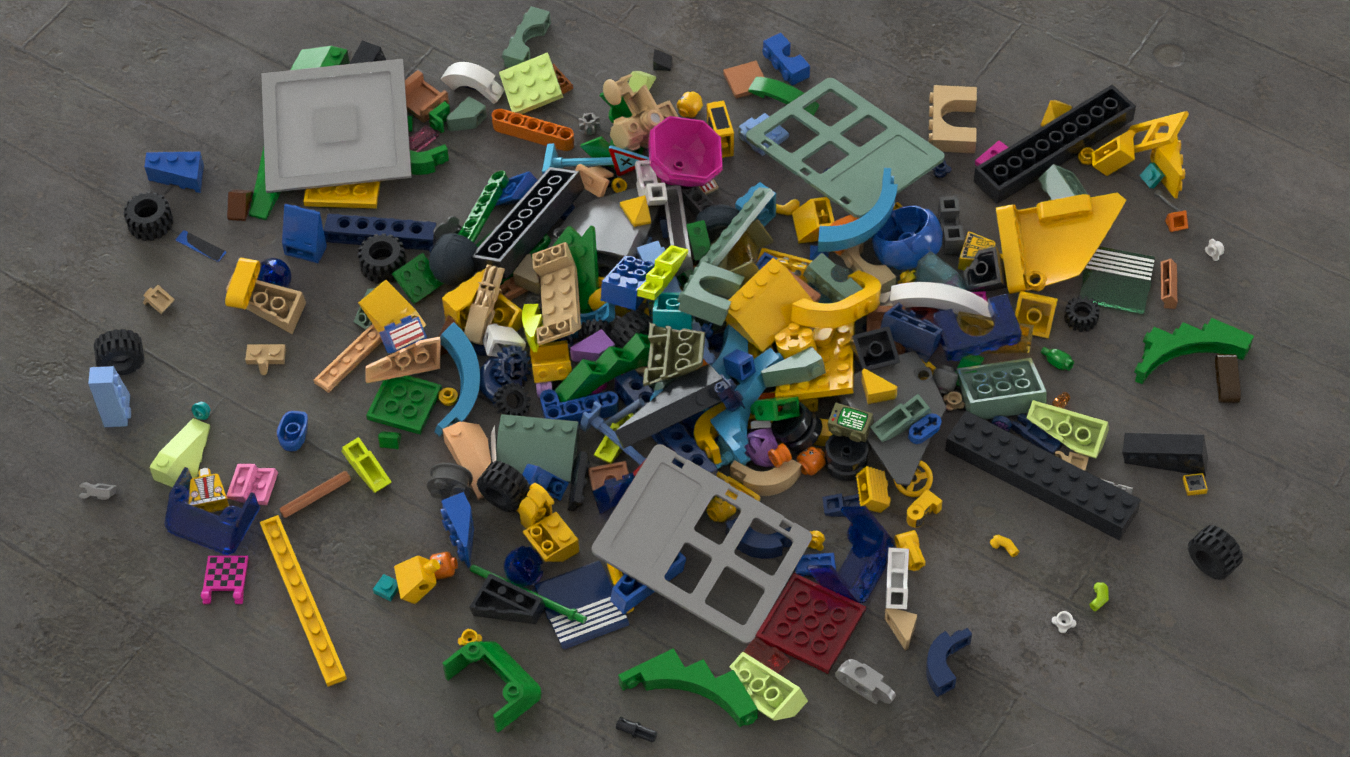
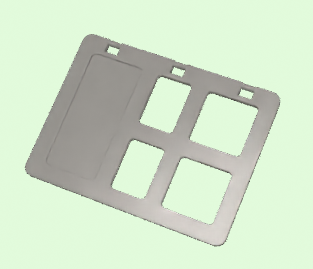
M658 444L654 446L596 538L591 550L596 557L739 642L749 644L753 641L808 547L812 535L807 529L791 522L783 515L744 492L735 489L729 483L688 459L686 460L666 446ZM674 458L684 464L682 469L672 463ZM727 490L738 496L736 500L725 495ZM714 496H718L735 506L741 512L725 540L720 545L694 530L695 525ZM755 519L793 542L773 576L758 569L734 553L751 522ZM781 521L792 527L789 532L779 526ZM684 544L692 546L709 556L712 560L691 594L664 578ZM724 568L731 569L764 590V594L745 625L737 623L705 603V599Z

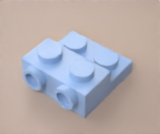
M766 113L755 120L751 117L738 128L739 138L748 143L755 152L762 156L766 153L747 141L746 133L767 119L769 116ZM779 125L765 136L779 145L789 138V133ZM767 143L762 144L766 148L770 147Z

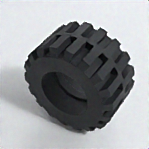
M142 192L138 196H133L132 200H128L127 205L124 207V217L128 230L136 239L142 238L143 241H147V239L153 241L155 238L160 239L162 235L168 233L167 230L172 228V212L168 200L163 195H159L156 192L153 194L151 192L143 194Z
M383 233L379 236L375 234L374 237H368L367 241H363L361 243L362 246H359L358 249L359 264L365 278L368 277V280L371 282L374 280L378 284L385 280L393 282L395 278L392 273L406 264L405 250L402 242L397 237L394 238L393 235L386 236ZM380 257H389L385 260H376Z
M641 309L632 310L615 324L609 338L613 341L615 347L622 349L636 333L649 336L650 323H653V319Z
M114 329L99 335V338L95 340L94 353L97 367L114 366L119 376L136 372V369H140L141 365L144 364L142 339L139 334L133 333L132 330Z
M501 461L491 462L476 483L479 491L487 501L507 512L517 511L521 501L527 497L530 490V485L526 478L514 467Z
M1207 525L1188 543V552L1195 565L1213 579L1224 580L1243 561L1242 550L1235 539L1228 532L1215 525Z

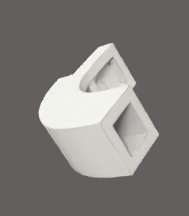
M469 62L452 64L440 79L453 91L460 86L472 87L493 104L498 102L505 90L494 80L495 75Z
M649 160L636 161V186L639 197L645 195L648 206L665 205L668 200L665 183H658L657 176L651 168Z
M888 548L886 608L907 609L909 549Z

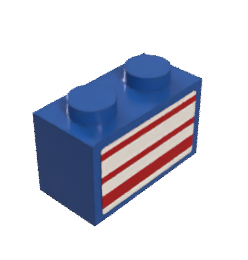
M409 315L400 319L401 323L395 325L394 322L384 326L385 330L379 332L387 354L395 353L427 338L419 317L412 318Z

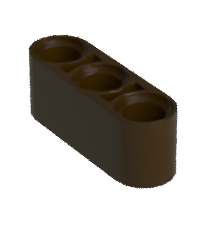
M1216 354L1215 372L1219 403H1240L1241 388L1237 355Z

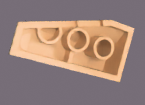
M440 337L418 341L367 365L366 383L440 369Z
M460 421L443 429L444 441L456 463L472 473L473 481L470 487L479 500L484 496L479 491L476 483L491 463L488 438L479 424Z

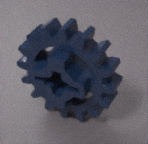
M508 346V348L503 347L502 352H497L498 359L493 360L496 362V365L492 369L497 371L494 373V376L499 377L498 383H503V386L510 383H519L522 386V381L528 380L526 374H531L528 368L532 367V364H528L531 358L525 356L527 351L522 350V347Z

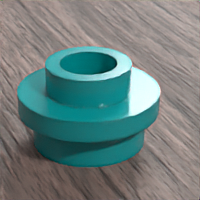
M205 402L195 403L191 408L193 415L197 419L206 420L210 416L211 409Z

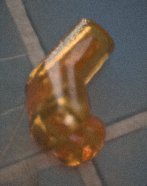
M1067 392L1059 394L1052 402V406L1063 409L1068 404V401H1070V395Z

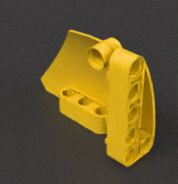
M1119 193L1091 198L1090 195L1082 194L1040 202L1036 205L1037 207L1017 210L1015 204L996 207L1009 294L1029 290L1041 291L1045 286L1079 276L1107 235L1123 208L1126 199ZM1034 278L1041 279L1037 284L1031 283Z

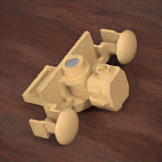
M632 74L621 77L616 82L612 79L606 80L603 85V93L610 104L619 105L621 97H623L629 107L632 116L629 118L622 116L615 119L611 127L610 137L616 147L633 152L638 150L640 146L646 149L649 148V133L652 128L669 116H679L670 100L657 105L646 85H643L638 91L633 93L627 82L632 77ZM657 177L658 183H662L661 179Z

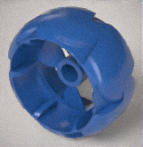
M905 206L892 211L885 225L871 237V244L877 259L883 265H886L888 268L908 270L926 263L937 255L942 246L943 231L938 218L931 210L923 209L920 206Z

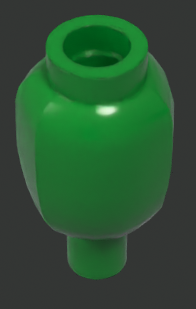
M1043 347L1041 350V354L1046 356L1047 361L1059 370L1069 371L1072 369L1074 361L1069 354L1059 349L1050 350L1046 347Z

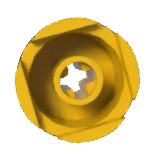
M792 322L788 327L775 335L777 350L784 359L811 346L817 351L813 331L807 326Z

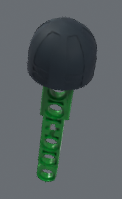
M497 171L490 177L488 185L482 191L459 234H444L437 240L430 253L429 266L435 278L441 283L457 286L468 281L475 274V265L471 255L478 247L474 243L499 200L503 188L506 187L509 181L505 171Z

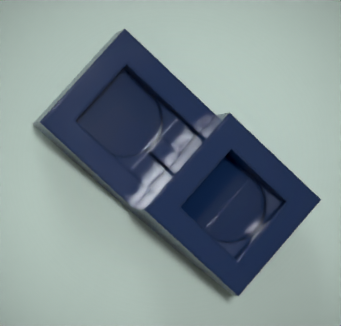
M842 493L822 497L825 516L847 517L866 514V509L860 507L859 494L843 497Z

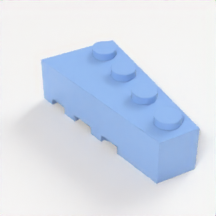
M114 366L90 367L88 384L104 427L128 426V418H131V408L129 407L130 393Z

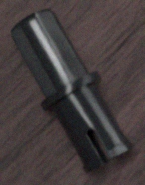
M620 717L616 724V730L631 734L633 738L639 737L649 742H655L658 735L657 731L641 726L640 722L634 723L623 717Z

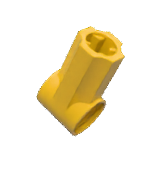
M912 530L895 535L896 547L909 549L908 569L917 571L925 566L926 562L919 548V539L916 531Z

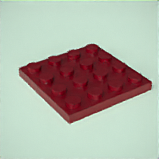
M793 573L756 633L755 639L829 674L864 615L866 606Z

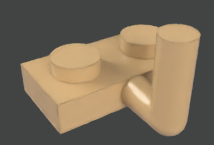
M285 344L247 345L246 364H258L261 375H266L268 364L285 363L286 346Z

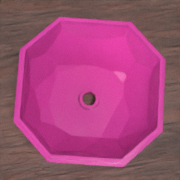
M669 116L650 130L649 164L657 177L666 184L686 187L705 186L723 170L721 137L703 120Z

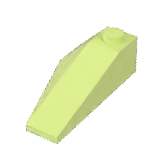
M1034 400L1027 415L1029 421L1076 453L1095 459L1103 448L1109 431L1107 421Z
M193 418L158 453L149 468L153 479L188 493L190 490V480L198 477L199 474L198 469L200 462H202V453L206 446L210 425Z
M744 652L729 666L739 677L758 710L774 721L794 717L808 702L800 687Z

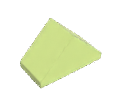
M632 71V77L628 84L633 93L638 91L643 85H646L649 90L656 80V76L642 71Z

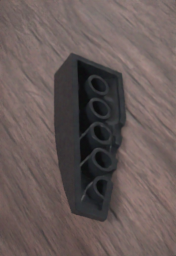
M707 364L674 380L615 430L622 448L629 447L720 402L721 399L715 391V385L723 381L721 376L710 364Z

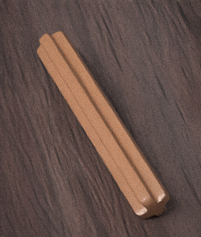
M347 471L341 472L280 507V513L284 518H287L351 480L350 475Z

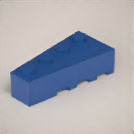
M681 552L678 553L664 576L668 582L684 570L686 557ZM624 574L612 588L610 601L625 614L655 591Z

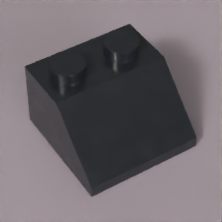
M889 326L851 337L849 343L853 350L854 359L861 371L864 368L872 371L900 363Z

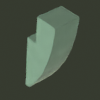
M917 394L904 405L900 403L871 425L870 428L881 442H884L910 429L913 424L926 415L932 414L930 407Z

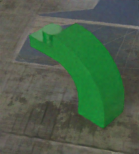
M444 144L425 152L410 150L411 174L425 175L436 172L435 166L449 161L446 145Z

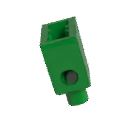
M776 397L756 400L751 405L750 411L758 421H777L800 416L798 397ZM777 406H783L781 412H778Z

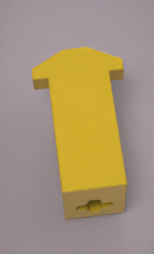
M533 483L530 486L527 494L528 497L523 499L519 505L521 524L526 529L553 514L552 505L554 500L537 483Z

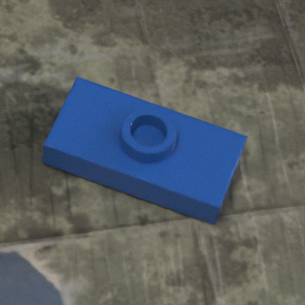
M834 553L802 555L795 567V573L800 576L836 574Z

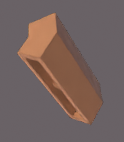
M1172 259L1161 262V300L1164 302V308L1176 309L1177 264ZM1167 289H1170V295H1167Z

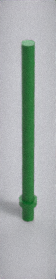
M475 564L470 568L471 572L485 579L491 573L542 598L545 607L567 616L568 620H575L582 624L587 620L586 616L578 613V610L574 608L569 609Z

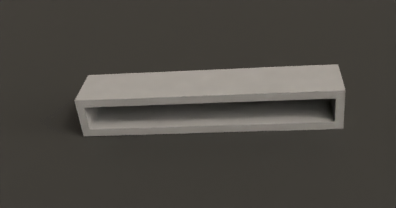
M677 185L666 187L668 200L665 204L670 246L688 249V254L675 276H679L689 269L694 271L681 186Z

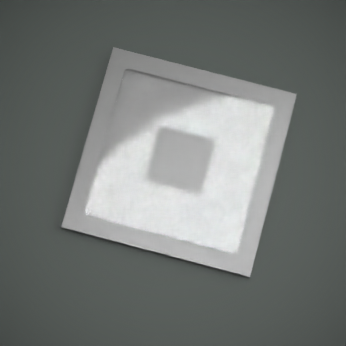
M403 59L261 73L266 193L412 178Z

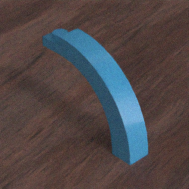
M884 168L880 197L868 213L847 224L820 226L818 252L848 249L865 242L879 232L888 221L896 201L898 184H894L891 168Z
M454 322L441 334L440 339L441 345L448 351L457 366L460 376V396L455 407L437 425L434 432L438 436L443 434L444 428L460 421L465 422L477 399L480 386V369L475 350L468 337Z

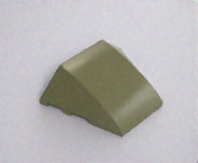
M650 323L648 336L650 351L648 368L644 371V386L686 375L703 365L705 332L684 328L676 330L672 329L671 326L663 328Z

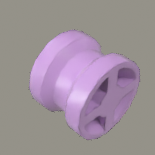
M551 381L536 383L538 398H540L544 390H552Z

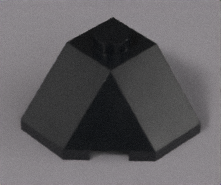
M995 246L979 250L974 256L975 259L971 265L967 266L963 272L966 290L994 291L1007 288L1005 267L998 248Z

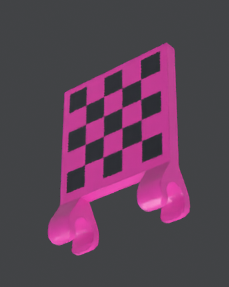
M208 556L204 585L201 592L203 604H211L212 591H234L233 598L235 599V604H243L248 556Z

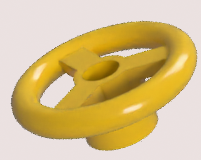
M922 460L919 466L925 472H921L917 468L914 474L917 476V479L912 480L907 489L900 484H896L894 481L896 488L903 495L919 497L927 489L931 488L933 474L930 467ZM927 478V482L921 490L913 491L915 484L919 483L921 479Z

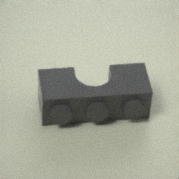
M958 196L939 197L938 216L943 231L942 244L944 255L961 254L964 245L962 225H959L960 209Z

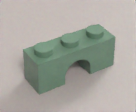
M821 253L807 266L803 276L810 283L814 284L822 294L836 303L863 289L851 277L845 282L835 281L831 274L836 264Z

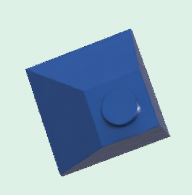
M530 171L509 178L495 206L517 204L538 180Z

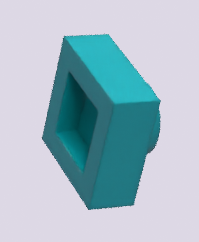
M1151 162L1139 176L1149 188L1154 189L1165 175L1155 163Z
M383 574L373 588V593L391 602L399 590L397 580Z

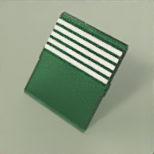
M1099 246L1083 271L1080 296H1082V299L1085 296L1088 297V300L1094 299L1093 303L1097 302L1098 306L1144 314L1148 291H1150L1155 257Z

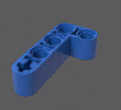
M544 390L540 395L543 417L546 419L577 421L578 424H581L583 413L585 411L588 414L591 413L592 409L589 408L593 407L595 401L602 405L599 415L602 419L614 416L619 411L618 396L612 391L559 403L558 396L553 390Z

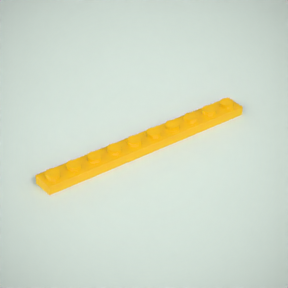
M279 515L261 521L260 526L327 687L347 680Z

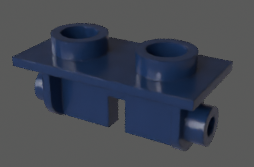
M721 374L720 376L723 381L715 385V391L726 409L733 412L740 405L745 409L742 403L744 398L738 390L735 391L737 388L735 383L730 378L727 380Z

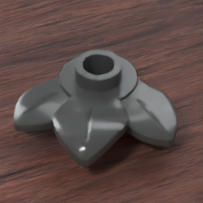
M450 216L446 223H440L434 228L433 234L438 239L448 233L459 234L462 229L459 225L460 220L455 216Z

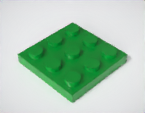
M408 375L383 380L366 415L367 420L421 435L439 397V392L442 390V385Z

